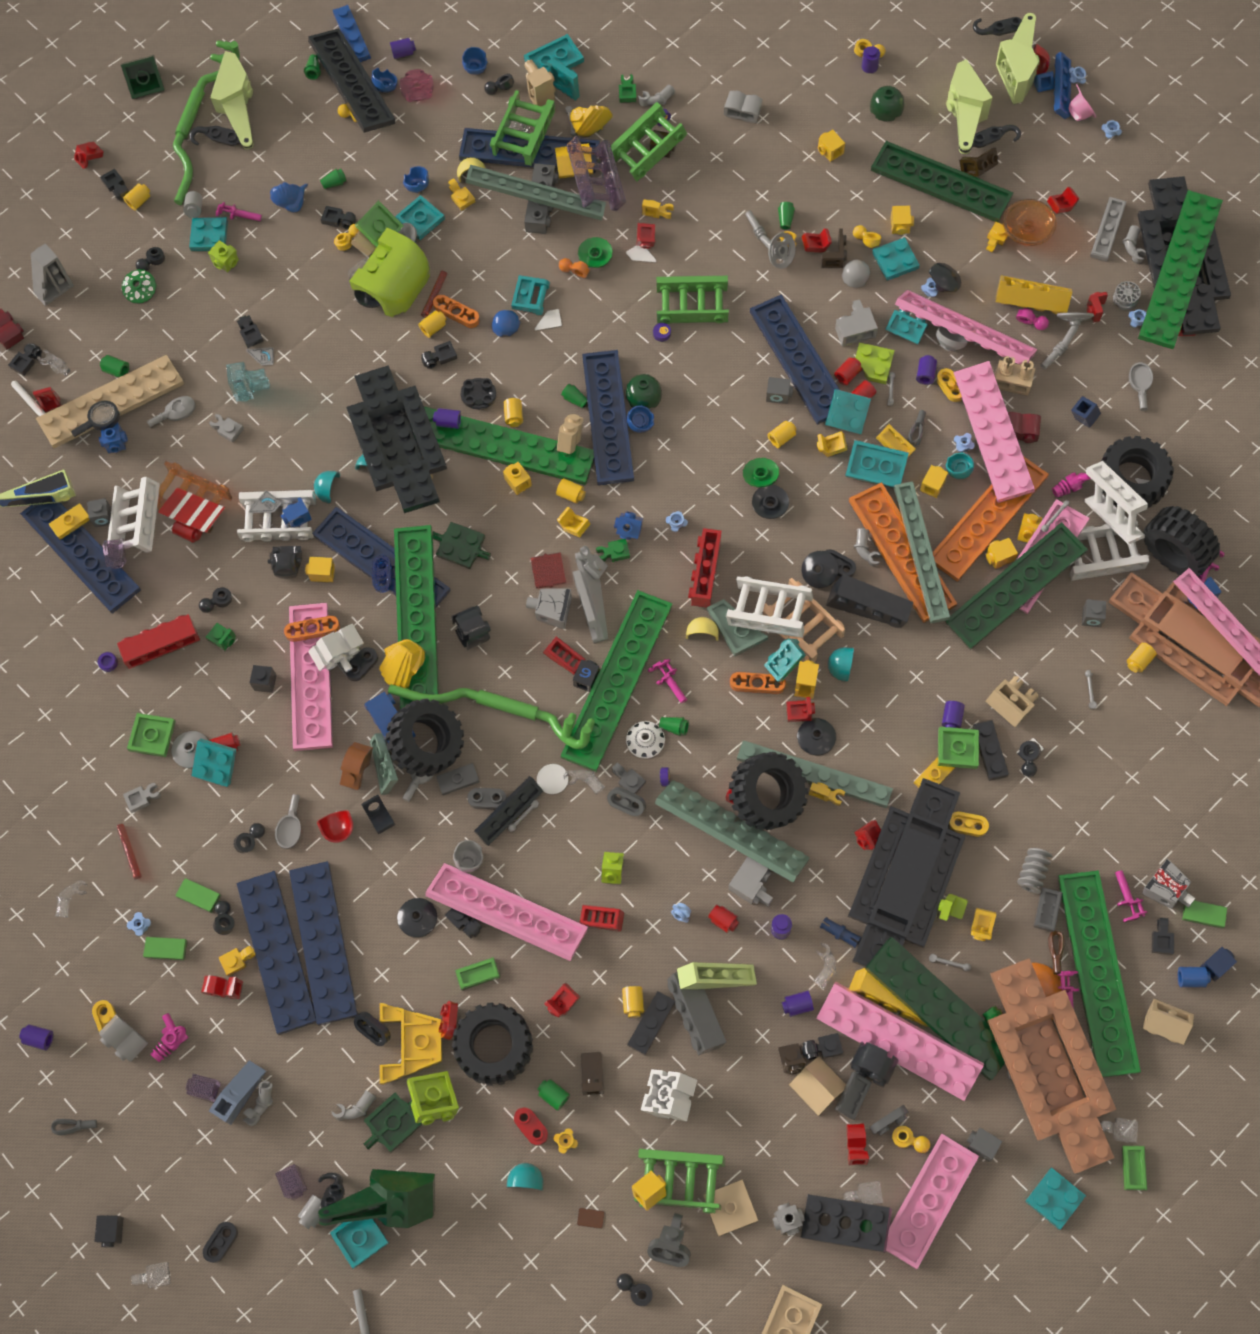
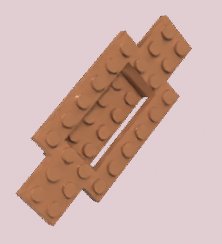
M1131 572L1109 600L1111 605L1139 623L1129 639L1138 645L1141 643L1149 644L1157 653L1155 657L1225 706L1230 703L1238 692L1260 708L1259 674L1201 611L1189 602L1187 596L1177 585L1172 582L1169 588L1164 593H1161ZM1159 630L1168 635L1169 637H1171L1173 640L1181 644L1183 647H1185L1192 653H1194L1196 656L1204 660L1206 663L1217 669L1225 676L1222 678L1221 676L1213 672L1211 669L1203 665L1201 662L1190 656L1188 653H1186L1178 646L1170 642L1168 639L1158 633ZM1250 633L1260 644V639L1252 633Z
M1030 958L990 973L1006 1013L987 1021L1037 1140L1058 1134L1075 1174L1113 1159L1114 1155L1097 1117L1116 1110V1107L1066 991L1063 990L1046 997ZM1051 1018L1054 1019V1022H1055V1024H1056V1026H1057V1029H1058V1031H1059V1033H1060V1036H1061V1038H1062V1041H1063V1043H1064V1045H1065V1048H1066V1050H1067V1052H1068V1055H1069V1057H1070V1059H1071V1062H1072V1064H1073V1066H1074V1069H1075V1071H1076V1073H1077V1076H1078V1078H1079V1080H1080V1083H1081V1085H1082V1087H1083V1090H1084V1092H1085V1094H1086V1097H1084V1095H1083V1092H1082V1090H1081V1088H1080V1085H1079V1083H1078V1081H1077V1078H1076V1076H1075V1074H1074V1071H1073V1069H1072V1067H1071V1064H1070V1062H1069V1059H1068V1057H1067V1055H1066V1052H1065V1050H1064V1048H1063V1045H1062V1043H1061V1041H1060V1038H1059V1036H1058V1034H1057V1031H1056V1029H1055V1027H1054V1024H1053Z

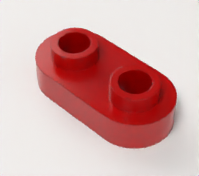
M448 1001L441 1008L440 1015L442 1016V1021L438 1030L441 1033V1038L450 1040L453 1037L457 1023L458 1003Z
M526 1107L518 1109L514 1114V1122L531 1144L535 1146L543 1145L548 1139V1131L531 1109ZM523 1114L528 1115V1119L525 1122L520 1120ZM537 1130L541 1132V1136L539 1138H535L533 1136L534 1132Z

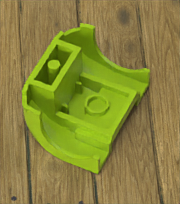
M386 228L378 239L379 245L363 268L357 269L349 282L353 290H361L374 297L381 304L385 315L393 317L402 312L405 313L411 307L428 282L430 266L425 253L413 240L392 229Z

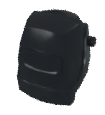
M301 546L273 547V551L269 553L270 559H268V564H271L274 575L282 579L296 577L302 561Z

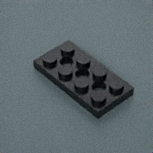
M808 1194L801 1238L886 1253L892 1208ZM824 1214H829L831 1221L828 1225L823 1226L821 1224V1217ZM849 1217L851 1219V1226L848 1229H843L841 1222L844 1218ZM865 1221H871L872 1229L868 1233H864L862 1230V1224Z

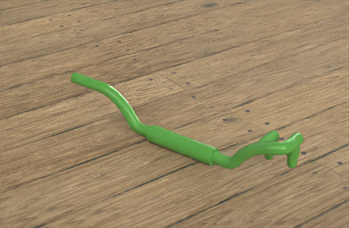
M216 41L217 47L235 53L238 60L240 59V51L236 41ZM211 54L210 59L221 63L224 54ZM219 70L204 75L199 79L196 87L192 89L175 131L176 137L173 142V149L184 165V177L174 200L178 205L183 204L193 177L192 163L182 148V143L188 137L205 95L204 89L206 85L216 81Z
M390 684L388 689L389 694L412 701H420L421 699L432 701L434 699L439 701V704L465 697L475 700L477 704L535 721L539 719L546 721L550 724L557 737L574 749H582L588 745L595 724L594 719H588L581 729L580 739L577 740L570 736L576 719L575 713L569 714L568 718L564 720L562 728L554 714L539 710L538 706L484 690L476 691L469 688H459L448 693L432 695L419 693Z

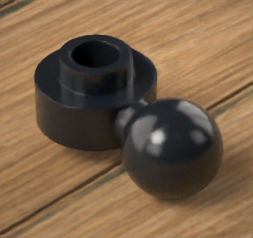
M510 73L504 74L496 82H487L484 90L488 95L496 94L499 88L509 90L514 84V79Z
M159 247L148 249L146 252L147 258L138 259L136 269L148 271L150 264L159 265L165 260L163 250Z
M225 587L217 588L212 594V599L203 598L199 602V609L204 613H209L213 610L214 605L218 607L228 606L232 601L230 590Z
M1025 741L1019 749L1021 757L1026 760L1021 767V771L1024 776L1032 777L1037 773V766L1034 760L1040 756L1041 748L1035 741ZM1030 747L1034 749L1033 754L1029 753Z
M254 823L251 825L249 833H241L236 836L233 843L236 851L243 854L250 852L255 846V838H261L265 834L264 826L260 823ZM241 841L245 842V847L241 846Z
M224 900L217 902L215 905V912L218 916L214 920L213 929L220 935L230 934L235 925L234 919L228 915L231 906Z
M627 1273L618 1276L616 1281L617 1287L621 1291H630V1297L634 1304L646 1306L651 1302L653 1293L648 1285H635L633 1278ZM641 1290L646 1293L644 1299L638 1297V1293Z

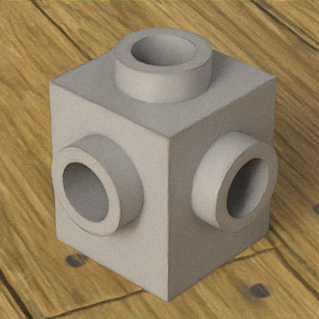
M789 1203L778 1206V1211L774 1213L775 1217L772 1218L776 1231L780 1230L781 1235L787 1233V1236L799 1233V1228L803 1226L802 1221H805L801 1208L797 1209L796 1205L790 1206ZM788 1214L793 1217V1221L790 1223L785 1220V1216Z

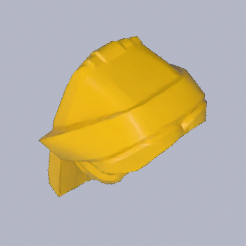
M590 105L588 109L577 107L570 113V122L575 129V133L582 137H588L599 130H603V126L612 119L613 115L609 108L605 106Z
M406 639L384 649L386 657L379 670L382 672L381 675L385 678L384 680L388 685L393 684L403 688L409 687L412 676L417 673L424 663L425 652L423 648L417 643Z

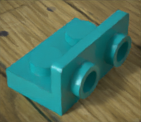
M901 309L900 311L894 310L885 330L919 345L925 330L929 327L926 324V320L918 317L912 318L909 316V312L902 311Z
M788 638L784 640L777 652L772 653L764 665L777 682H782L806 656L798 646L800 643L798 639Z

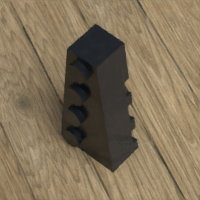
M843 574L833 584L826 606L886 623L895 628H902L908 622L914 602Z

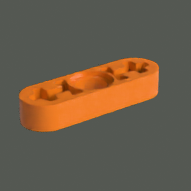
M438 295L434 298L433 304L437 312H442L444 316L468 328H475L479 325L480 318L477 311L445 295ZM455 308L461 309V312L457 315L452 313V310Z
M335 616L303 620L287 624L284 628V634L291 642L308 640L339 631L340 623ZM329 622H333L334 624L332 626L333 628L329 629L328 627ZM310 625L317 626V630L314 633L307 632V628ZM292 629L297 631L294 636L291 635Z
M736 672L730 677V687L737 692L780 694L785 690L786 681L784 679L782 682H779L781 685H779V688H775L774 684L777 680L772 674ZM737 678L741 679L740 685H736V682L733 681H736ZM747 678H749V687L746 686ZM755 679H760L763 681V685L757 688L753 686L752 682ZM766 680H769L768 688H766Z

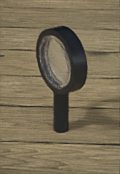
M107 400L93 404L87 414L88 421L73 429L71 433L76 437L91 427L101 431L113 428L120 419V412L117 406Z

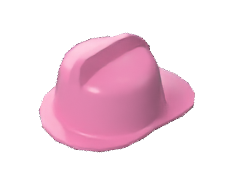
M1076 84L1079 94L1070 102V114L1076 121L1085 120L1091 116L1096 118L1093 109L1082 96Z

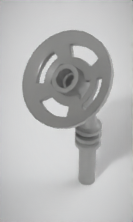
M747 211L745 215L754 228L753 232L757 239L761 240L768 248L771 264L780 269L789 266L795 255V242L792 236L781 232L770 240L752 211ZM779 237L785 238L783 241H777ZM776 259H782L784 262L778 264Z
M1057 314V317L1070 321L1069 325L1071 327L1063 341H1060L1053 348V352L1040 364L1043 369H1047L1058 356H1061L1068 349L1067 346L1078 330L1079 325H1081V321L1094 317V314Z

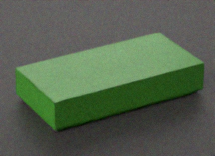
M185 878L175 896L212 913L221 895Z
M1194 901L1189 908L1184 905L1182 920L1224 928L1227 907Z
M146 937L143 957L185 960L187 940Z
M494 957L455 970L461 990L500 978Z
M1122 1146L1124 1190H1147L1145 1147Z

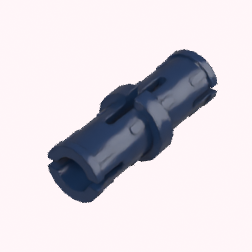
M828 917L824 918L823 921L830 926L821 923V929L834 935L835 939H841L853 946V948L857 947L858 944L851 939L853 938L860 942L861 936L847 930L844 925L840 926Z

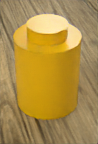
M137 184L123 199L131 209L136 211L151 197L149 194L150 190L144 184Z
M434 311L418 323V326L423 334L430 338L446 325V317L442 312Z
M509 398L504 401L505 423L510 427L515 428L523 423L522 401L518 398Z
M784 421L769 432L767 436L773 446L780 448L796 436L797 429L792 422Z
M564 478L560 481L556 491L557 496L576 504L579 501L582 502L586 494L583 486Z
M1141 643L1127 659L1128 668L1135 673L1143 672L1157 655L1155 649L1147 643Z
M640 986L623 988L624 1014L628 1015V1018L640 1017V1014L644 1013L643 988Z

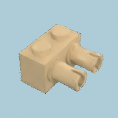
M533 60L526 61L524 66L528 71L526 74L528 94L533 104L543 106L548 99L554 101V92L556 90L553 85L554 77L552 73L548 72L545 67L538 69Z
M1006 356L1003 361L999 360L995 375L999 389L1028 396L1035 373L1033 362L1029 361L1027 363L1028 360H1024L1021 365L1015 364V358L1012 356L1011 359H1009V356Z
M1014 676L1010 682L1005 679L985 701L1014 727L1026 717L1035 706L1033 702L1038 698L1037 692L1031 695L1034 692L1033 689L1027 690L1024 695L1018 691L1024 684L1022 679L1016 682L1019 679L1018 676Z

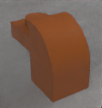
M354 742L348 748L340 769L342 770L340 785L355 790L361 788L363 773L370 765L373 747Z

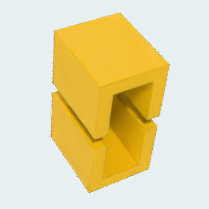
M809 660L800 661L794 696L814 698L819 664Z

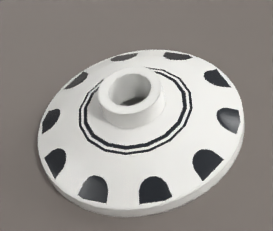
M642 721L634 724L629 729L626 736V744L633 755L644 759L652 758L663 749L665 736L657 724ZM648 735L649 738L647 740H643L642 736Z

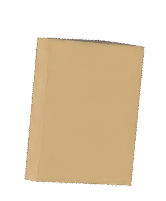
M817 1057L799 1073L789 1086L819 1116L843 1093L846 1084L820 1057Z

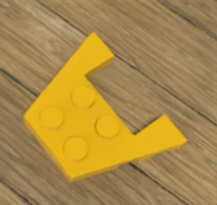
M380 1003L381 1023L401 1022V1064L380 1065L381 1085L442 1062L441 1033L438 1032L441 1019Z

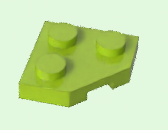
M859 342L855 358L861 362L862 370L868 381L886 385L895 350Z

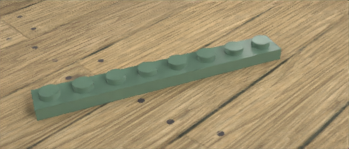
M471 164L466 178V183L601 221L606 202Z
M913 481L897 484L894 486L930 623L949 620V611Z
M743 740L737 760L744 762L746 759L762 753L776 752L778 755L782 752ZM782 753L787 755V760L792 758L796 762V767L800 766L803 771L801 773L802 777H806V783L812 784L813 782L817 784L820 782L827 785L831 791L841 789L845 791L847 796L887 808L893 788Z

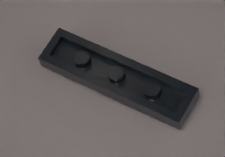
M529 776L474 832L484 844L489 846L543 792L542 788Z

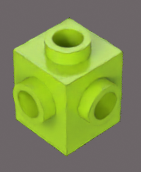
M220 240L208 252L212 263L219 270L223 269L229 272L239 261L236 249L231 245L227 246Z

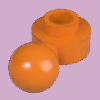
M563 258L559 262V269L562 272L572 271L581 278H586L590 272L588 265L582 261L572 264L570 259Z

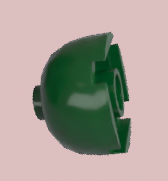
M883 86L873 93L870 101V111L876 115L875 118L889 122L902 115L904 96L899 89L893 86Z
M640 374L633 377L627 384L626 399L632 408L642 405L650 409L657 407L660 403L662 390L660 383L655 377L649 374Z

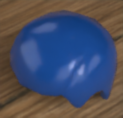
M470 47L464 51L462 65L467 73L478 75L487 68L488 61L484 50L479 47Z
M379 68L372 71L371 80L379 92H391L397 87L398 79L388 69L384 72H381Z
M421 166L410 168V173L408 175L404 174L403 185L410 192H422L429 184L427 169Z
M511 310L497 312L491 325L493 332L499 337L503 335L511 336L518 331L520 325L519 316Z
M635 406L628 412L627 424L632 431L645 433L655 424L654 414L645 406Z

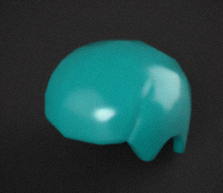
M963 452L955 453L947 458L946 470L952 478L965 479L973 472L974 460L970 455Z

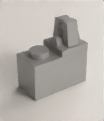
M860 299L853 301L851 316H842L836 319L835 330L842 347L875 338L877 335L878 327L870 307L863 308Z
M747 857L730 882L728 890L750 904L761 902L768 907L773 897L766 893L767 889L763 886L762 882L766 883L772 873L769 868Z

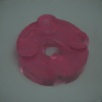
M410 70L405 73L403 79H400V90L407 101H422L431 98L434 83L432 76L424 73V70Z

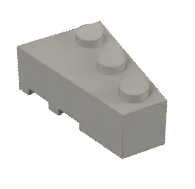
M46 243L31 253L33 293L46 306L74 285L60 260Z

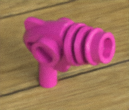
M1075 472L1065 477L1066 481L1061 480L1058 485H1055L1052 488V492L1057 498L1063 497V495L1070 494V490L1075 492L1083 487L1082 483L1091 478L1086 473H1079L1077 475Z
M169 1013L162 1016L166 1025L161 1031L163 1034L161 1038L163 1044L158 1042L160 1047L156 1045L157 1051L153 1049L151 1056L158 1062L164 1060L163 1055L165 1057L168 1056L166 1052L169 1055L172 1054L169 1049L174 1052L181 1043L188 1039L185 1027H176Z

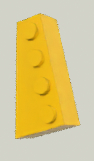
M1001 275L996 293V302L1016 305L1022 308L1030 307L1038 311L1050 310L1054 314L1067 313L1072 289Z
M865 968L855 972L849 987L850 990L863 995L866 999L876 1004L881 1003L882 1007L888 1011L895 1013L900 1011V1016L925 1027L928 1026L866 971Z

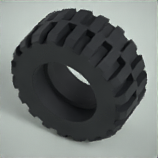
M1127 436L1124 437L1123 441L1118 439L1107 448L1101 461L1148 503L1147 508H1150L1152 504H1157L1165 495L1173 479L1174 467L1171 466L1173 461L1171 457H1167V450L1165 448L1161 449V444L1158 442H1151L1150 438L1141 439V436H1135L1134 438ZM1124 463L1139 464L1149 472L1151 481L1141 484L1133 483L1121 474L1119 466Z
M1168 506L1161 509L1144 528V543L1148 546L1149 552H1152L1153 557L1156 560L1158 559L1163 566L1168 567L1170 571L1181 575L1190 568L1198 577L1219 556L1220 543L1218 542V537L1214 535L1212 528H1209L1207 523L1199 519V516L1196 514H1192L1189 510H1183L1178 506Z
M429 699L415 700L399 710L391 718V722L388 723L387 730L389 732L386 733V741H389V744L386 745L387 749L393 754L391 755L392 760H396L399 763L397 766L401 769H407L406 773L411 775L416 773L418 777L425 775L427 777L433 776L454 764L456 759L460 757L462 753L460 749L464 747V740H461L464 737V730L460 729L462 724L460 720L457 721L455 718V712H450L448 710L449 706L446 704L440 705V702L434 699L432 701ZM415 722L423 723L434 731L438 742L436 753L425 752L415 743L412 734Z
M776 752L762 753L746 759L737 766V771L733 772L731 778L734 780L729 782V789H732L729 799L733 800V810L739 812L737 816L740 820L745 819V823L748 826H755L759 830H772L793 823L797 820V816L803 813L804 809L802 806H806L808 800L805 798V795L808 794V788H805L807 780L806 777H802V769L800 766H795L796 762L792 758L787 760V755L782 753L778 755ZM762 773L772 776L780 788V801L773 810L764 806L757 795L756 785Z
M492 1002L487 1003V1006L483 1007L481 1004L475 1006L476 1009L471 1012L469 1010L465 1013L466 1017L459 1020L457 1023L458 1029L454 1030L452 1048L454 1049L456 1061L469 1078L474 1079L475 1082L480 1084L486 1083V1085L493 1086V1084L503 1085L508 1080L513 1081L516 1079L515 1076L517 1074L523 1073L525 1065L529 1064L531 1060L530 1054L533 1052L532 1034L521 1014H518L512 1007H506L505 1004L499 1003L494 1005ZM489 1026L505 1028L512 1038V1048L509 1054L501 1061L495 1063L482 1061L474 1051L476 1036L480 1031Z

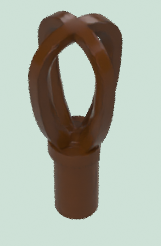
M1053 931L1048 937V945L1053 960V974L1058 975L1062 971L1061 955L1064 950V934L1059 931ZM1055 935L1059 937L1058 954H1056L1053 936Z

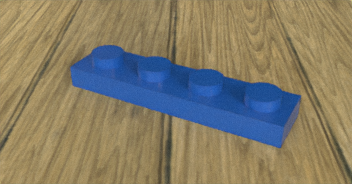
M346 5L334 9L333 14L338 26L359 61L363 62L371 59L349 6Z
M1059 52L1055 57L1054 111L1063 119L1070 117L1071 75L1069 69L1071 68V60L1064 53Z

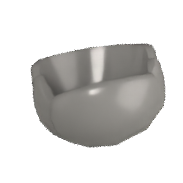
M858 259L849 261L842 273L843 281L850 287H863L869 279L870 269L864 261Z
M473 840L459 842L453 854L456 868L462 872H473L479 869L483 863L482 847Z

